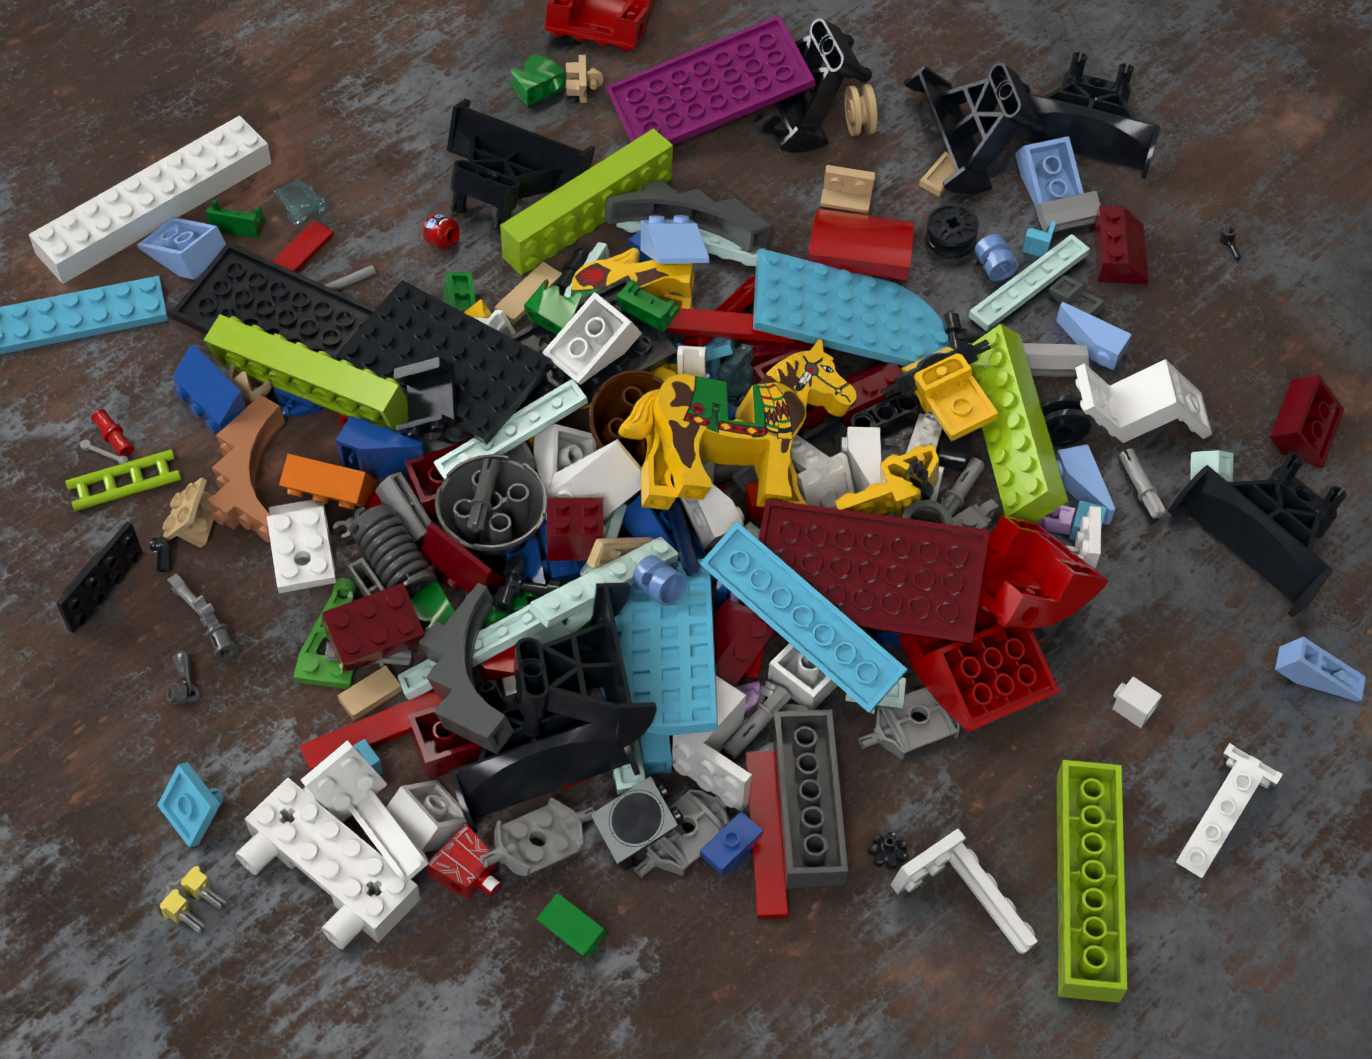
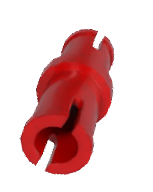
M99 409L92 414L91 420L102 432L104 441L110 443L120 457L129 456L134 451V446L130 444L123 434V428L119 424H115L105 409Z

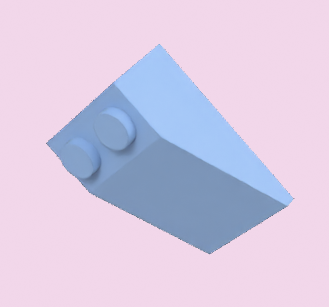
M1069 136L1026 145L1015 153L1020 176L1035 207L1040 203L1084 193Z
M654 215L649 216V220H641L640 250L658 264L709 263V256L698 225L690 220L689 216L676 215L674 220H664V216Z
M176 217L171 218L137 244L141 251L176 275L192 280L198 279L226 245L217 226Z

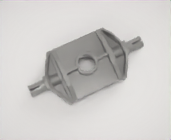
M925 687L904 695L903 708L878 705L873 733L859 737L858 742L862 749L876 743L881 744V746L898 758L904 759L905 753L953 734L954 738H957L960 724L939 705ZM920 712L925 715L926 720L917 722L912 719L911 714Z
M690 789L673 803L672 807L677 806L684 816L685 822L691 823L695 830L682 836L674 830L646 848V859L634 867L636 874L639 873V877L642 878L652 868L658 867L681 876L684 875L685 869L700 857V850L729 823L725 811L727 805L722 802L720 797H713L702 790Z
M550 798L548 804L540 809L501 825V821H498L494 833L495 850L481 855L480 861L485 868L500 862L505 864L514 874L528 876L581 851L584 844L582 824L593 819L591 814L595 810L590 806L583 811L574 812V810L554 798ZM539 838L544 842V846L533 845L530 839Z

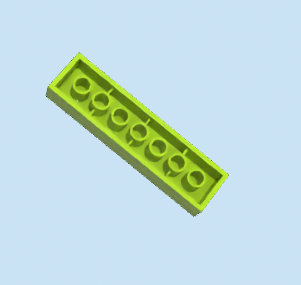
M653 128L500 225L502 258L520 275H523L529 270L535 269L546 259L554 257L557 252L568 245L574 244L577 239L587 233H591L596 227L604 223L607 198L641 190V184L663 180L667 184L672 179L673 145Z
M219 315L203 340L221 366L230 369V364L232 363L235 365V372L241 373L246 371L248 377L262 383L270 381L272 382V387L347 417L353 416L359 419H367L372 424L383 428H391L396 433H400L396 431V425L404 424L408 420L407 396L404 395L400 388L401 385L396 380L380 378L369 369H357L346 360L337 361L323 351L314 352L300 342L296 344L291 343L282 335L276 333L274 335L268 334L257 325H252L251 327L245 325L236 317L231 316L228 318Z
M1000 323L972 344L974 346L986 339L991 349L977 355L978 360L969 366L972 368L973 377L998 412L999 419L983 426L982 430L1005 516L1037 522L1067 503L1068 499L1021 336Z
M1063 760L1057 773L1058 997L1120 1003L1127 991L1122 765Z

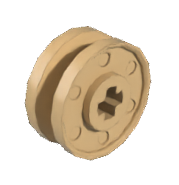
M863 84L861 86L860 96L856 86H847L845 90V116L851 136H859L862 125L867 135L875 134L877 104L871 84Z

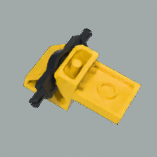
M986 339L974 346L966 343L956 349L945 347L901 368L904 374L894 378L895 384L881 389L885 400L898 393L903 396L911 392L915 394L926 414L933 413L951 442L999 419L997 410L973 377L972 368L969 366L978 360L977 355L991 349Z
M933 444L926 447L924 445L917 446L909 453L901 456L896 454L887 457L884 462L880 463L881 484H872L864 491L856 494L850 492L842 495L839 500L835 501L836 509L884 516L893 513L894 517L902 518L905 509L910 504L919 500H930L939 476V458Z

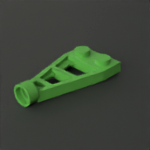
M346 578L336 579L332 595L322 612L354 601L357 588L356 583ZM321 613L299 653L293 677L296 683L348 689L352 687L356 669L342 674L337 661H325V655L317 654L321 642L328 638L322 625Z

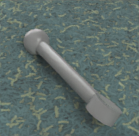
M83 440L80 443L83 451H94L118 461L119 464L129 462L127 456L120 457L93 446L89 440Z

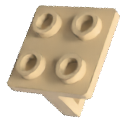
M827 165L820 206L867 214L870 207L875 172Z
M201 477L195 483H190L184 491L174 495L170 503V507H172L171 514L163 524V530H165L163 537L167 538L168 542L178 536L200 548L206 545L214 520L208 500L213 495L204 491L206 479Z

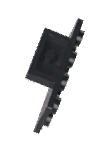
M127 521L101 552L96 553L65 588L62 592L63 596L57 601V607L68 631L74 633L87 622L91 612L104 602L106 595L114 585H118L122 581L124 574L131 565L139 561L142 549L132 523Z

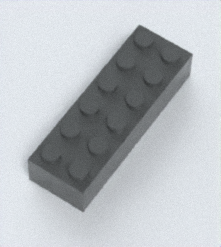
M832 710L774 712L772 733L786 888L845 886L848 864Z

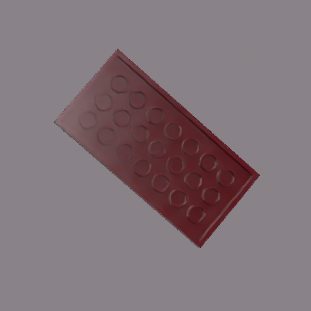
M769 499L765 500L759 541L858 627L973 645L990 530Z

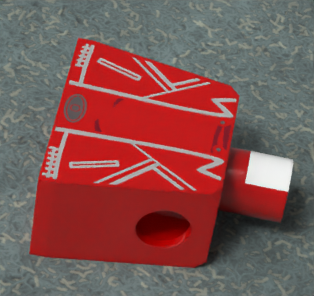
M467 824L431 858L427 865L430 878L468 899L479 889L489 897H492L499 891L502 882L493 876L497 870V862L485 868L480 861L481 855L491 851Z

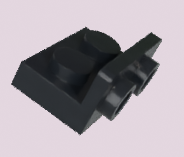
M829 415L821 421L819 426L814 429L811 427L807 428L799 437L828 457H832L841 452V437H846L847 428L843 424L845 416Z

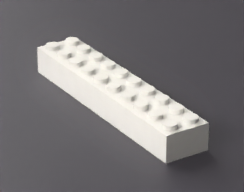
M239 115L30 233L29 237L35 254L59 281L64 284L156 231L171 218L182 216L270 165L271 158L268 143Z

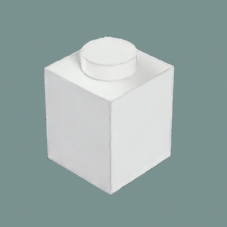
M1132 677L1127 685L1122 682L1115 691L1113 697L1116 698L1112 709L1142 728L1156 710L1162 695L1135 677Z

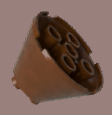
M629 370L610 377L596 391L589 409V425L598 449L618 439L642 468L647 453L646 437L642 440L628 439L620 436L618 431L623 422L629 417L636 402L646 393L660 389L665 381L654 376L655 373Z

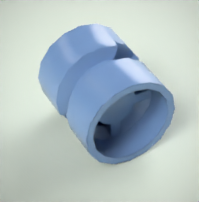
M988 235L975 246L974 252L980 263L984 265L983 268L990 280H1005L1018 269L1019 264L1002 235Z
M654 555L642 559L633 573V584L665 606L672 605L678 601L686 587V577Z

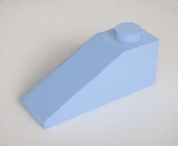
M1062 302L1056 319L1057 323L1076 344L1087 345L1088 356L1091 360L1101 366L1114 370L1127 350L1132 334L1067 303Z
M1088 444L1058 450L1056 460L1065 490L1079 502L1082 500L1107 507L1103 523L1105 525L1110 524L1115 507Z
M1305 637L1279 647L1275 670L1296 684L1356 702L1362 701L1366 677Z

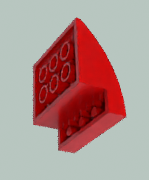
M817 208L808 261L821 263L839 270L844 269L850 273L908 281L914 221Z
M980 607L978 609L973 645L905 634L897 637L908 660L927 690L939 705L967 731H972L1060 692L1032 628L1003 627L995 621L996 616L992 612H987Z

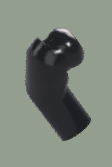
M161 536L160 538H152L150 540V550L158 552L157 571L171 572L172 549L167 538Z

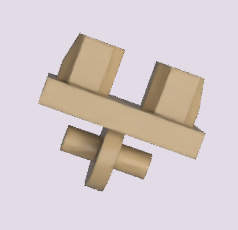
M579 55V62L566 63V79L579 78L577 80H566L567 96H580V103H587V86L592 90L597 89V87L603 84V74L596 70V68H591L586 72V55Z

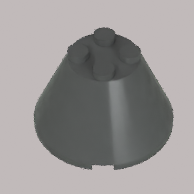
M481 455L459 463L446 474L447 478L441 487H438L436 493V514L442 528L451 538L476 553L484 561L505 558L506 554L517 552L520 546L540 527L547 511V492L538 473L528 464H520L510 460L509 456ZM489 458L490 465L492 459H496L500 462V468L490 502L492 509L487 513L484 529L474 533L467 527L471 512L469 507L470 501L475 496L483 460Z

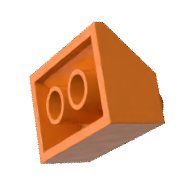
M287 454L279 486L287 490L286 494L302 498L303 494L313 496V501L328 504V501L332 500L339 502L338 507L354 510L355 506L364 508L378 481L366 472Z

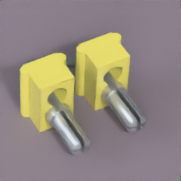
M195 866L185 877L180 878L176 882L170 880L165 887L168 891L161 902L160 908L165 919L170 918L177 924L180 921L185 922L196 932L200 933L202 929L204 930L205 924L191 914L187 900L180 895L178 889L172 890L171 886L181 884L185 896L191 895L198 901L201 898L206 899L218 909H222V905L225 906L226 901L210 889L208 877L201 873L199 866Z

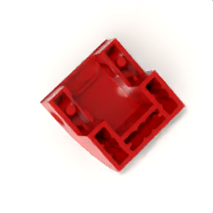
M550 0L547 3L545 30L551 31V34L554 36L569 35L573 36L577 41H586L588 39L596 41L595 43L600 46L611 44L618 46L620 50L630 51L635 49L641 41L649 24L656 0Z
M1002 515L990 535L979 607L987 612H992L996 616L995 621L1006 628H1010V626L1021 628L1045 627L1071 616L1084 607L1106 586L1109 580L1038 523Z

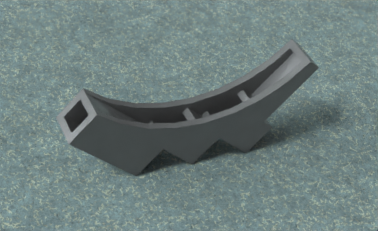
M657 180L641 184V190L609 197L606 200L604 220L609 225L649 220V216L654 215L664 216V220H674L676 215H685L697 223L699 229L719 235L747 252L768 247L771 225L736 198L715 202L699 189L678 193L663 180Z
M478 583L466 596L458 609L449 617L446 624L442 625L435 622L419 641V645L427 658L437 663L432 667L427 675V679L435 692L445 697L435 711L443 727L498 754L514 733V730L506 716L491 707L477 693L473 678V653L476 638L484 620L494 607V599L487 586Z

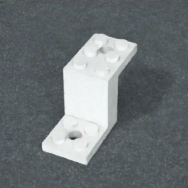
M1166 359L1113 385H1108L1085 363L1075 368L1077 373L1075 382L1078 390L1081 392L1082 400L1080 405L1086 415H1091L1099 426L1105 427L1112 437L1115 436L1122 443L1177 418L1179 421H1184L1190 431L1196 432L1202 439L1212 435L1202 393Z
M307 500L269 507L271 516H267L278 592L284 593L336 583L334 573L336 569L324 503Z
M716 676L718 731L673 735L672 766L679 774L687 775L695 780L703 790L711 791L720 797L722 802L728 807H734L743 812L749 805L752 774L720 754L723 746L744 723L746 695Z

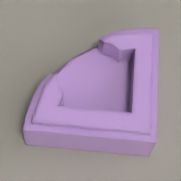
M759 681L735 687L746 695L744 715L751 712L757 705L760 696Z

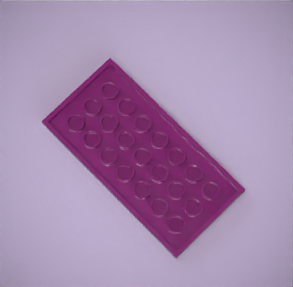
M777 15L605 87L630 142H633L654 128L674 145L816 86L781 16Z

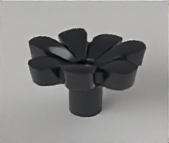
M888 832L886 838L876 835L873 839L874 844H871L868 848L870 855H877L873 862L877 867H881L886 862L889 869H896V860L905 862L907 859V854L904 851L906 849L905 842L903 840L896 841V835L893 832Z

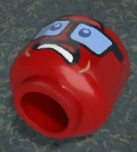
M434 213L423 224L422 233L424 240L438 248L448 249L459 239V226L454 219L448 216Z

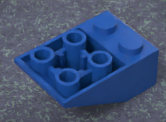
M353 416L349 417L336 438L340 466L366 472L374 479L387 478L389 475L398 472L407 477L404 461L425 455L424 443L420 440L410 439L407 436L396 433L391 428H383L372 424L367 419H359Z

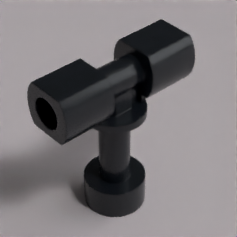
M947 313L943 315L944 332L948 334L949 339L947 347L956 349L966 343H974L988 333H968L967 328L961 329L959 314Z
M515 556L508 557L503 572L505 578L504 586L498 587L493 601L495 611L509 614L512 612L517 597L523 598L525 593L546 595L564 586V582L553 579L549 581V584L527 582V578L524 576L527 568L525 559Z

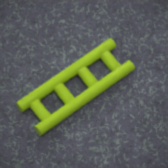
M170 449L65 480L68 491L77 488L79 500L72 501L74 511L83 510L181 480L179 471L170 472L167 461L174 460L172 450ZM156 465L159 476L144 480L140 469ZM130 473L133 483L117 488L114 477ZM104 481L106 491L90 496L87 485Z

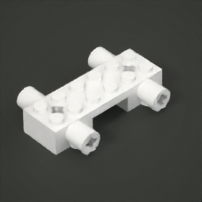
M287 778L245 818L249 833L253 837L235 853V856L253 875H257L276 856L290 869H293L295 866L298 867L331 895L334 906L339 910L321 929L325 936L339 949H344L362 930L379 943L420 901L418 885L412 881L413 877L407 883H404L381 854L326 810V807L306 787L301 789L292 780ZM416 846L417 849L420 851V853L424 856V858H425V859L427 860V862H428L429 860H428L427 856L424 854V852H423L418 846Z

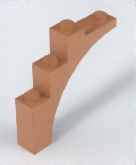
M262 395L257 397L216 435L220 444L219 450L224 457L212 467L216 477L215 483L220 490L208 500V503L212 510L211 516L218 524H225L233 530L241 524L247 530L252 529L256 531L264 541L270 542L267 516H271V514L266 511L257 499L255 484L257 468L262 454L272 437L285 424V420L280 406Z

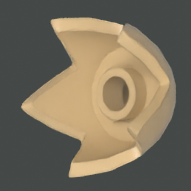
M230 364L228 379L242 392L245 405L249 406L260 395L266 397L269 394L272 382L266 381L254 389L252 378L248 377L246 371L241 372L234 378L235 365Z

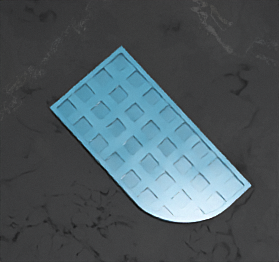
M759 248L756 254L754 330L815 344L817 340L821 339L823 347L904 367L947 347L949 342L948 334L944 332L943 322L937 313L919 296L895 282L863 274L850 273L844 269L839 270L821 263Z
M697 559L700 569L698 573L692 576H687L685 571H683L681 561H676L669 565L686 577L685 590L678 601L672 605L665 606L660 604L649 594L644 593L632 584L630 585L631 590L626 604L620 613L614 617L632 703H656L657 711L653 723L646 731L652 734L682 735L718 731L711 573L700 565L703 559ZM600 688L601 696L605 700L604 690Z

